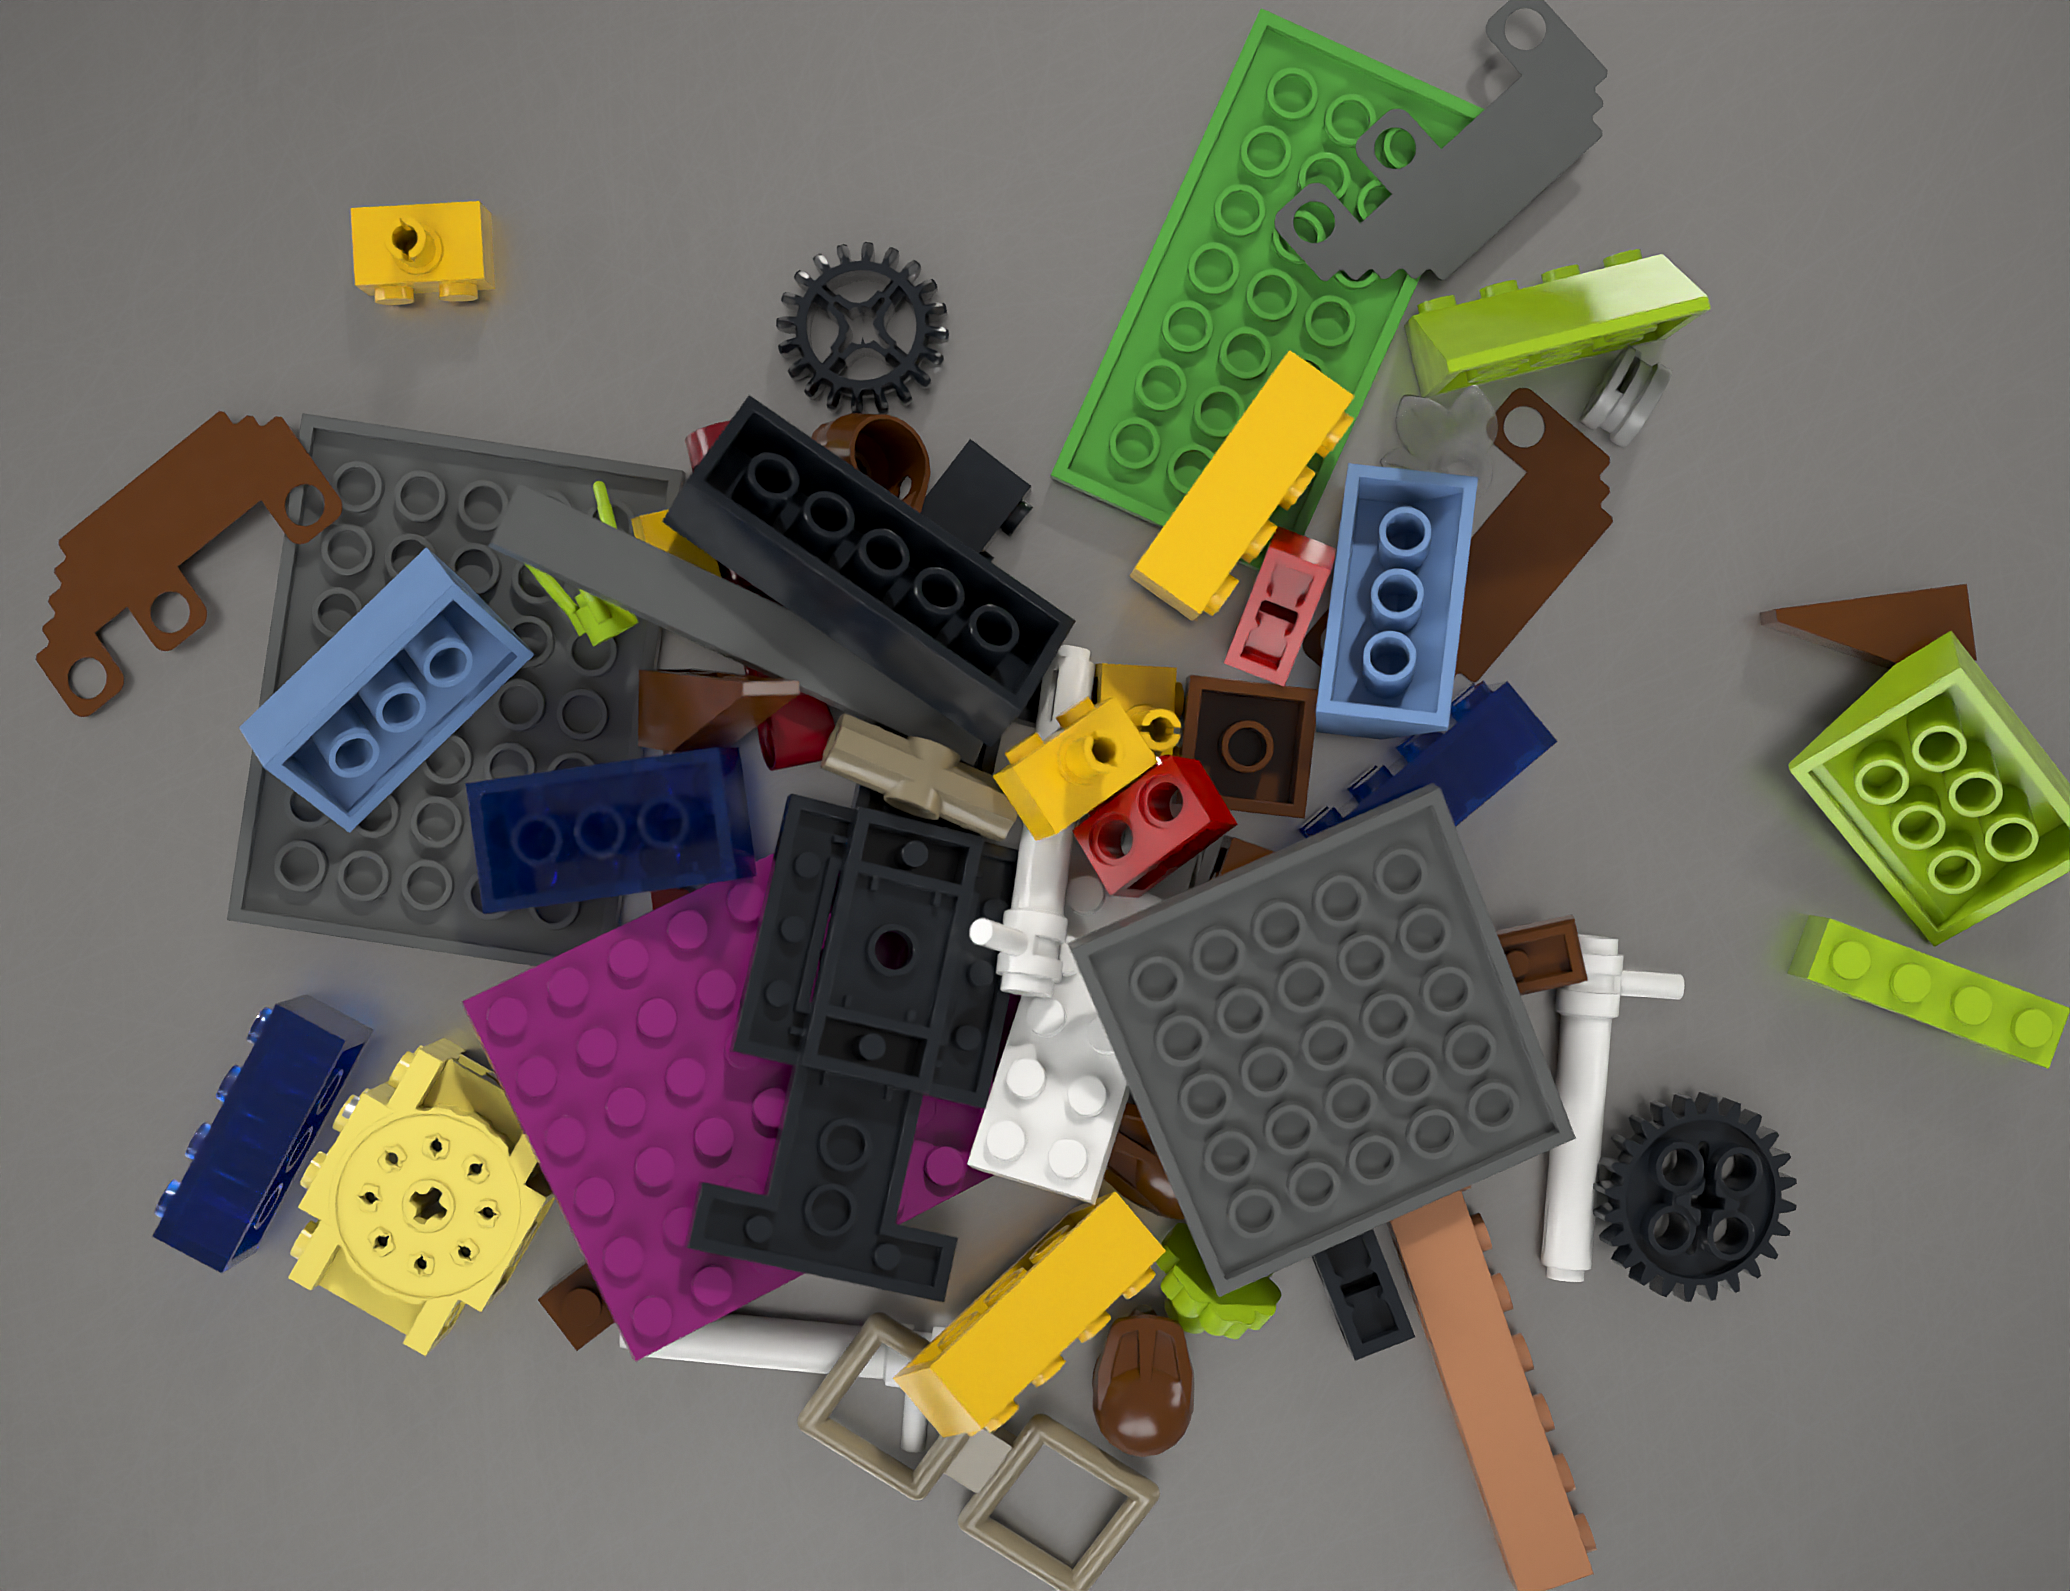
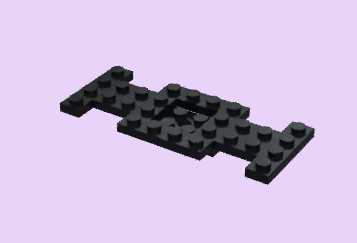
M1042 679L1022 713L1013 723L1036 728ZM1001 736L992 747L983 742L973 766L974 768L993 775ZM858 783L855 786L851 808L790 794L786 799L729 1048L730 1052L792 1065L764 1194L761 1195L699 1181L684 1247L944 1303L958 1237L895 1223L923 1096L980 1109L987 1106L1011 993L1000 990L1002 975L996 973L998 953L1001 952L975 944L970 937V929L976 920L982 918L1003 924L1004 911L1010 910L1012 906L1019 850L985 842V838L980 837L979 833L964 829L940 817L938 820H930L901 811L888 804L884 800V794ZM838 874H840V876H839V881H838V885H837V890H836V894H835V899H834V903H833V907H832V912H831V916H830V921H829V925H828V930H827V934H826V939H825V943H824V947H823V952H822V956H821V961H820V965H819V970H818V974H817V978H816V983H815V987H814V992H813V996H812V1001L810 1002L811 993H812V989H813V984H814V980H815V976H816V971H817V967H818V962H819V958H820V953H821V949H822V944H823V940H824V936H825V931H826V927H827V922H828V918H829V913H830V909H831V905H832V900H833V896H834V891H835V887H836V882H837ZM885 932L899 934L908 946L907 960L896 970L888 969L881 965L875 955L876 942Z

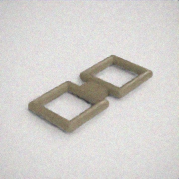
M883 1312L872 1314L799 1413L797 1418L799 1429L912 1500L924 1499L943 1473L975 1492L958 1515V1526L963 1532L1058 1591H1089L1159 1500L1160 1490L1157 1484L1042 1413L1031 1417L1018 1436H1015L1001 1426L991 1433L984 1427L971 1437L967 1433L944 1438L940 1435L914 1470L829 1418L882 1343L909 1360H912L930 1343V1341ZM1044 1444L1128 1496L1073 1569L989 1517Z

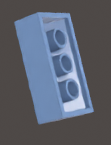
M1348 463L1316 707V732L1382 740L1448 731L1478 477Z
M426 547L252 714L239 729L265 769L350 833L535 654L462 578Z

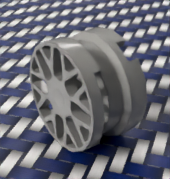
M1628 344L1620 351L1603 375L1587 402L1579 421L1592 430L1601 427L1610 433V441L1622 448L1627 447L1643 427L1660 400L1672 375V370L1660 363L1651 366L1642 361V352Z

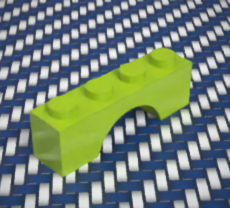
M1814 915L1808 916L1787 973L1845 996L1928 1024L1966 1041L2022 1062L2047 1069L2050 1067L2070 1014V1008L1831 918Z

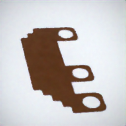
M1519 388L1513 391L1488 420L1485 428L1488 439L1527 473L1471 538L1455 676L1461 673L1471 682H1478L1613 523L1612 516L1601 507V503L1610 493V488L1601 480L1600 475L1610 464V456L1534 391L1528 388ZM1517 407H1531L1537 410L1543 417L1545 424L1544 434L1540 441L1533 446H1516L1505 435V419ZM1329 608L1305 635L1302 643L1304 653L1321 668L1324 653L1321 647V637L1327 628Z
M218 411L58 540L59 547L66 555L65 560L54 568V573L61 582V586L49 596L48 603L54 610L55 615L42 626V631L48 638L49 643L48 646L36 654L35 660L73 714L79 717L91 715L123 688L124 675L95 632L124 609L128 608L153 645L161 651L173 650L205 624L207 620L206 606L178 566L258 502L262 501L288 539L295 544L308 543L340 517L343 509L340 497L283 417L275 416L267 424L261 426L253 416L247 415L235 424L232 423L225 412ZM303 484L316 487L324 498L322 516L318 521L308 526H301L292 522L285 509L286 498L290 491ZM165 592H176L186 599L190 610L185 626L173 633L159 630L151 618L153 602L159 595ZM82 658L96 659L103 665L106 671L104 689L99 695L90 699L80 698L75 695L68 683V674L72 665Z

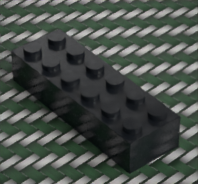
M750 395L686 480L662 520V523L990 747L1022 713L1076 622L1073 618Z

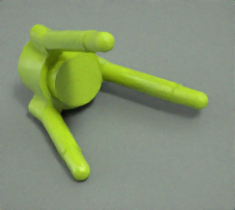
M596 481L593 485V491L600 521L617 528L606 485L602 481ZM525 564L536 577V580L569 617L579 637L587 634L593 647L639 623L635 614L579 589L581 594L575 597L576 604L553 576Z

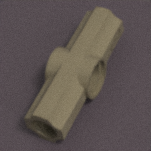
M844 713L839 717L824 749L820 768L884 794V800L888 804L911 815L930 820H938L940 817L964 829H969L998 842L1005 840L1018 816V813L993 778V775L960 762L961 756L958 753L934 741L913 736L904 739L876 725L866 723Z

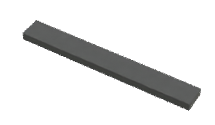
M521 483L517 484L491 540L490 548L768 677L798 680L799 691L863 721L876 725L885 731L904 739L913 736L942 744L961 756L960 762L971 767L974 766L983 745L981 740L791 610Z

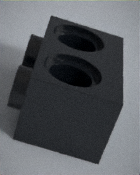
M1373 1229L1311 1256L1346 1346L1355 1361L1415 1338Z

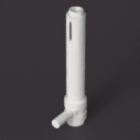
M1061 645L1042 677L1035 732H1038L1042 740L1062 728L1056 720L1059 714L1087 696L1090 700L1092 698L1096 665L1090 662L1091 652L1085 648ZM1023 822L1011 909L1004 911L1003 924L982 918L976 920L971 926L970 937L975 944L1001 952L998 953L996 973L1002 975L1000 990L1003 992L1050 998L1053 994L1054 983L1061 982L1063 961L1058 960L1057 956L1059 944L1066 943L1069 920L1063 916L1074 835L1072 830L1075 827V822L1058 834L1038 841L1034 839Z
M1578 934L1588 981L1558 987L1555 1010L1561 1013L1555 1085L1576 1139L1550 1150L1541 1264L1547 1266L1546 1277L1566 1282L1584 1281L1585 1270L1592 1268L1596 1216L1593 1215V1209L1597 1207L1598 1191L1593 1189V1183L1599 1182V1160L1602 1147L1612 1018L1619 1016L1620 996L1681 999L1685 988L1684 978L1681 974L1624 971V955L1617 954L1618 938Z
M727 1314L646 1357L828 1374L862 1326ZM903 1324L904 1326L914 1331L915 1325ZM933 1326L932 1333L914 1332L931 1342L945 1328ZM620 1334V1348L628 1349ZM882 1343L858 1377L883 1379L885 1386L900 1387L893 1377L911 1360ZM905 1393L900 1447L907 1452H922L926 1448L928 1419Z

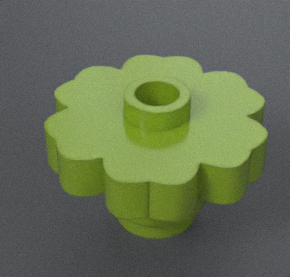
M1177 1223L1162 1240L1161 1245L1166 1252L1156 1260V1263L1166 1273L1160 1285L1162 1291L1167 1296L1165 1299V1310L1169 1318L1178 1320L1185 1332L1199 1334L1206 1331L1214 1336L1224 1335L1231 1339H1239L1248 1328L1260 1330L1275 1314L1276 1304L1281 1298V1291L1269 1279L1273 1273L1219 1297L1187 1224Z

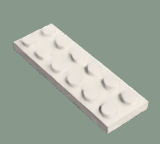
M1088 813L1079 818L1077 826L1090 817ZM1129 826L1124 830L1121 837V848L1125 855L1130 851L1133 843V835ZM1073 835L1063 916L1069 920L1066 943L1059 944L1057 956L1058 960L1063 961L1061 982L1054 983L1053 994L1050 998L1021 996L967 1163L971 1168L1095 1205L1130 1090L1067 943L1194 888L1206 849L1140 898L1109 895L1075 835Z

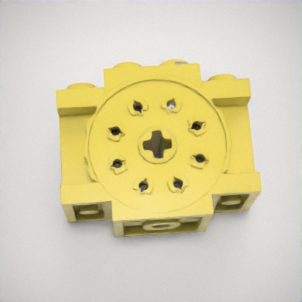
M442 1038L427 1046L420 1045L414 1054L407 1051L398 1062L389 1081L373 1089L366 1088L359 1097L352 1094L343 1105L332 1126L334 1130L340 1132V1135L327 1153L322 1151L317 1153L300 1181V1185L308 1190L298 1208L314 1216L318 1221L315 1223L310 1220L295 1241L290 1255L297 1258L298 1261L288 1277L310 1291L320 1285L404 1333L407 1336L403 1344L424 1356L451 1332L466 1304L482 1312L505 1289L556 1200L495 1073L464 1056L466 1050L446 1038Z

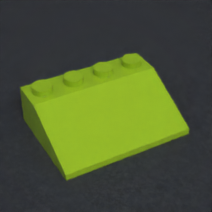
M1634 249L1604 258L1603 269L1581 274L1578 264L1568 265L1541 274L1542 284L1519 289L1517 280H1508L1481 288L1479 290L1481 299L1457 305L1455 295H1449L1422 302L1417 305L1419 314L1411 316L1404 325L1421 397L1425 399L1619 351L1627 344L1635 347L1667 339L1711 309L1708 296L1663 254L1642 258L1641 249Z
M1952 631L1895 664L1789 763L1791 773L1934 947L2070 872V783Z

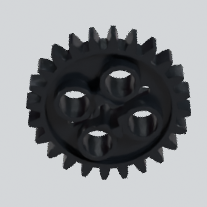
M1699 1092L1694 1102L1691 1097L1676 1093L1673 1096L1671 1110L1667 1105L1654 1100L1650 1102L1652 1121L1648 1122L1632 1114L1628 1118L1635 1134L1630 1139L1617 1134L1612 1135V1141L1621 1151L1618 1158L1600 1157L1599 1163L1611 1171L1612 1174L1610 1180L1593 1183V1189L1608 1196V1203L1593 1209V1215L1604 1221L1612 1222V1224L1602 1231L1599 1238L1612 1247L1618 1246L1611 1260L1625 1269L1631 1267L1628 1274L1630 1279L1643 1286L1649 1283V1289L1663 1297H1667L1672 1291L1674 1296L1685 1302H1691L1695 1291H1697L1699 1295L1713 1301L1717 1297L1718 1282L1728 1290L1737 1293L1740 1291L1739 1272L1743 1271L1758 1279L1761 1273L1755 1259L1760 1254L1772 1259H1777L1779 1256L1775 1248L1769 1243L1771 1236L1790 1235L1791 1231L1778 1222L1779 1213L1792 1212L1797 1207L1796 1204L1781 1198V1191L1797 1184L1796 1178L1778 1171L1779 1168L1791 1159L1790 1153L1777 1148H1771L1779 1137L1778 1132L1764 1126L1759 1127L1762 1116L1747 1109L1741 1111V1103L1723 1097L1718 1103L1717 1097ZM1704 1141V1144L1698 1150L1699 1143ZM1675 1150L1677 1157L1675 1167L1664 1176L1662 1171L1664 1159L1669 1152ZM1734 1155L1735 1166L1733 1172L1728 1178L1723 1180V1165L1729 1157ZM1692 1195H1698V1198H1692ZM1668 1213L1669 1223L1667 1229L1661 1236L1655 1239L1654 1228L1656 1222L1661 1216ZM1726 1218L1727 1228L1725 1234L1719 1241L1714 1243L1715 1228L1720 1221ZM1692 1244L1691 1250L1686 1252V1250Z

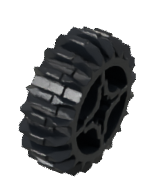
M871 242L863 243L861 261L851 260V254L846 244L838 245L837 255L841 263L840 265L830 268L827 259L822 254H818L813 257V261L821 276L814 281L806 272L801 270L797 271L794 275L796 283L806 291L804 297L790 292L783 293L781 298L783 305L798 313L797 317L783 316L776 320V327L779 331L787 334H796L795 338L785 340L778 345L779 353L782 357L802 356L801 359L790 366L788 374L794 381L802 379L811 373L814 375L804 390L808 398L813 400L826 387L831 389L827 397L826 406L828 410L837 412L842 405L844 396L852 397V413L864 414L865 398L874 397L878 413L886 415L889 413V405L885 394L895 391L899 401L904 406H907L913 401L910 391L905 386L908 380L912 379L923 389H928L932 384L928 374L919 368L921 364L925 363L939 368L943 366L944 356L938 351L928 348L929 343L942 344L949 341L948 329L930 326V322L941 320L947 316L946 304L936 302L925 305L924 302L933 297L938 291V286L933 279L926 280L917 286L913 285L921 272V265L916 260L907 263L900 273L897 272L896 267L900 256L897 249L890 247L885 252L883 261L880 264L874 262L875 250ZM858 281H871L886 285L882 292L878 290L870 299L860 303L850 302L840 294L836 295L833 293L834 290L843 285ZM902 298L910 305L916 318V334L908 354L899 348L897 342L887 333V325L895 314L894 308ZM818 307L827 312L830 319L839 327L838 336L830 347L831 353L823 363L814 354L811 342V327ZM845 315L852 321L857 317H861L863 323L865 316L875 318L873 327L881 345L875 340L865 344L863 337L861 344L851 342L853 333ZM864 357H874L885 365L889 364L894 368V370L881 377L869 380H854L839 375L845 367L849 369L854 362Z

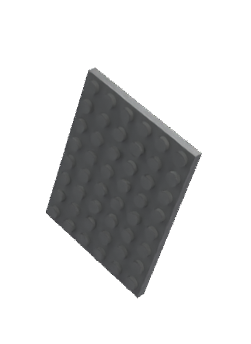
M302 413L298 440L340 497L343 509L336 521L308 543L295 544L284 533L258 709L426 547L462 578L535 655L350 833L265 769L252 750L227 920L530 966H538L617 928L645 747L638 746L639 670L657 669L663 627L636 615L639 621L638 624L593 647L587 634L579 637L569 617L541 586L524 563L490 548L489 545L518 483L600 521L593 485L596 481H602L606 485L617 528L635 537L631 519L670 509L684 485L686 473L683 470ZM308 484L293 488L290 492L287 512L290 520L301 526H308L318 521L324 511V498L321 492L316 487ZM553 577L577 604L575 597L581 594L579 589Z

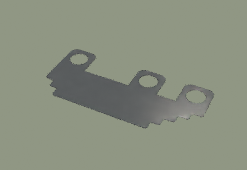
M1509 0L1490 17L1486 24L1487 37L1522 76L1442 149L1410 114L1402 109L1388 111L1359 137L1355 147L1357 156L1392 194L1364 221L1359 223L1337 197L1321 183L1307 185L1276 214L1274 223L1277 232L1322 281H1328L1340 270H1344L1351 279L1357 280L1370 269H1373L1381 279H1388L1398 269H1404L1411 278L1417 279L1423 272L1431 269L1439 279L1446 280L1602 137V130L1593 121V115L1603 107V100L1595 92V89L1607 77L1608 70L1544 0ZM1523 8L1532 9L1539 13L1546 25L1543 41L1537 47L1529 50H1521L1509 43L1505 35L1507 18L1514 11ZM1389 128L1404 129L1411 134L1415 141L1416 152L1413 160L1407 166L1400 169L1385 167L1378 161L1375 155L1374 146L1377 137ZM1308 202L1323 203L1334 215L1335 226L1332 234L1326 240L1319 243H1309L1302 240L1294 229L1293 220L1296 211Z

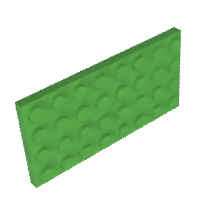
M1261 8L1050 478L1163 528L1285 355L1291 350L1355 396L1344 411L1353 417L1354 420L1342 438L1325 458L1315 452L1306 464L1307 467L1316 472L1310 483L1294 505H1291L1287 511L1277 505L1268 518L1276 526L1304 536L1421 275L1417 279H1413L1404 269H1398L1388 279H1381L1373 269H1370L1359 279L1353 280L1344 270H1340L1328 281H1322L1277 232L1274 223L1276 214L1307 185L1321 183L1361 223L1392 195L1357 156L1355 147L1361 135L1388 111L1402 109L1408 112L1442 149L1485 109ZM1389 128L1377 137L1374 151L1382 165L1391 169H1400L1407 166L1413 160L1416 145L1413 137L1406 130ZM1308 202L1296 211L1293 225L1295 232L1302 240L1309 243H1319L1326 240L1332 234L1335 219L1332 211L1323 203ZM1274 533L1250 564L1242 558L1237 562L1259 572Z

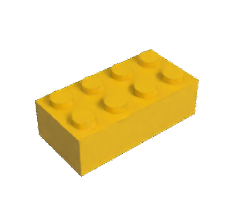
M1289 350L1135 566L1130 577L1191 621L1199 616L1202 611H1205L1210 616H1213L1215 612L1217 613L1239 582L1238 579L1229 574L1240 558L1250 564L1278 526L1268 520L1269 516L1277 505L1286 511L1291 505H1294L1316 474V472L1306 466L1313 454L1316 452L1325 458L1353 422L1354 418L1344 411L1355 396Z
M1116 1191L1097 1198L1095 1205L1084 1203L1072 1208L899 1371L893 1379L943 1438L967 1433L971 1437L984 1427L991 1433L1003 1425L1018 1410L1019 1404L1014 1398L1028 1384L1032 1382L1035 1387H1039L1063 1367L1066 1362L1060 1355L1063 1350L1076 1338L1081 1343L1086 1342L1110 1321L1111 1316L1106 1309L1119 1296L1123 1295L1126 1299L1133 1297L1155 1277L1156 1273L1150 1266L1166 1250Z

